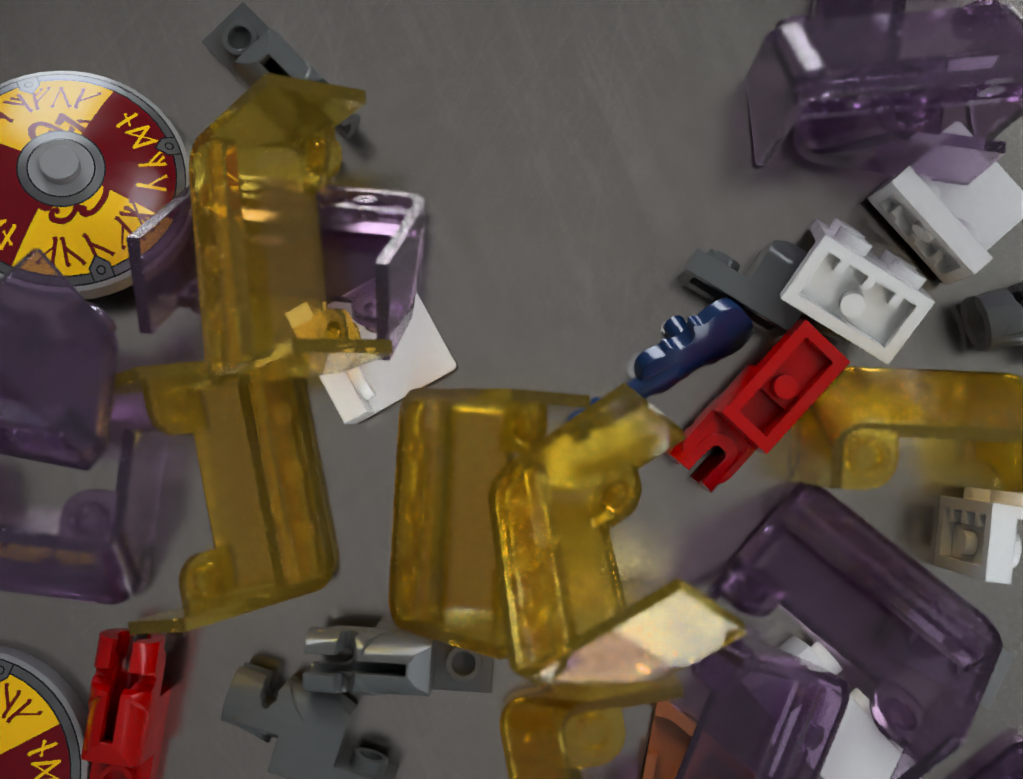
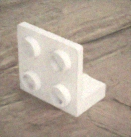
M959 121L949 125L867 198L944 285L978 273L993 259L987 250L1023 219V190Z
M835 217L829 226L816 219L810 227L816 242L781 291L780 298L889 365L935 303L922 287L927 278L916 271V266L889 249H886L881 257L871 252L870 250L873 245L865 240L866 236L842 220Z
M400 266L319 310L307 302L285 314L345 424H358L456 369V362L406 271Z
M964 487L963 498L941 496L934 566L986 582L1011 584L1013 568L1017 566L1021 556V540L1017 533L1018 519L1023 520V493Z

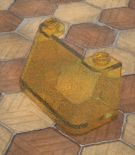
M847 366L792 426L790 481L834 489L867 490L878 488L888 482L897 469L900 438L967 441L966 460L981 462L992 469L997 479L995 478V490L1023 492V378L1020 375L1007 372Z

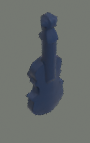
M731 298L714 301L697 315L689 316L687 322L679 315L671 317L665 322L663 327L668 338L662 339L658 345L644 350L637 356L634 363L635 378L602 399L599 396L594 397L591 400L590 407L575 411L569 415L565 423L566 430L573 438H582L591 432V426L612 422L614 418L649 396L669 390L695 370L707 364L713 365L719 360L734 354L749 341L753 334L754 326L750 317L740 304Z

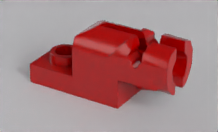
M797 320L757 365H747L731 384L709 403L694 420L693 425L688 427L665 453L675 464H681L685 469L690 470L713 446L721 447L723 452L720 455L707 456L689 476L706 491L712 493L719 484L729 480L755 451L768 454L847 367L850 361L807 320Z
M113 628L99 633L94 660L96 672L90 686L89 711L81 754L82 760L92 761L89 779L157 778L171 688L162 687L166 651L164 649L165 636L153 631L148 634V639L137 640L134 643L135 628Z

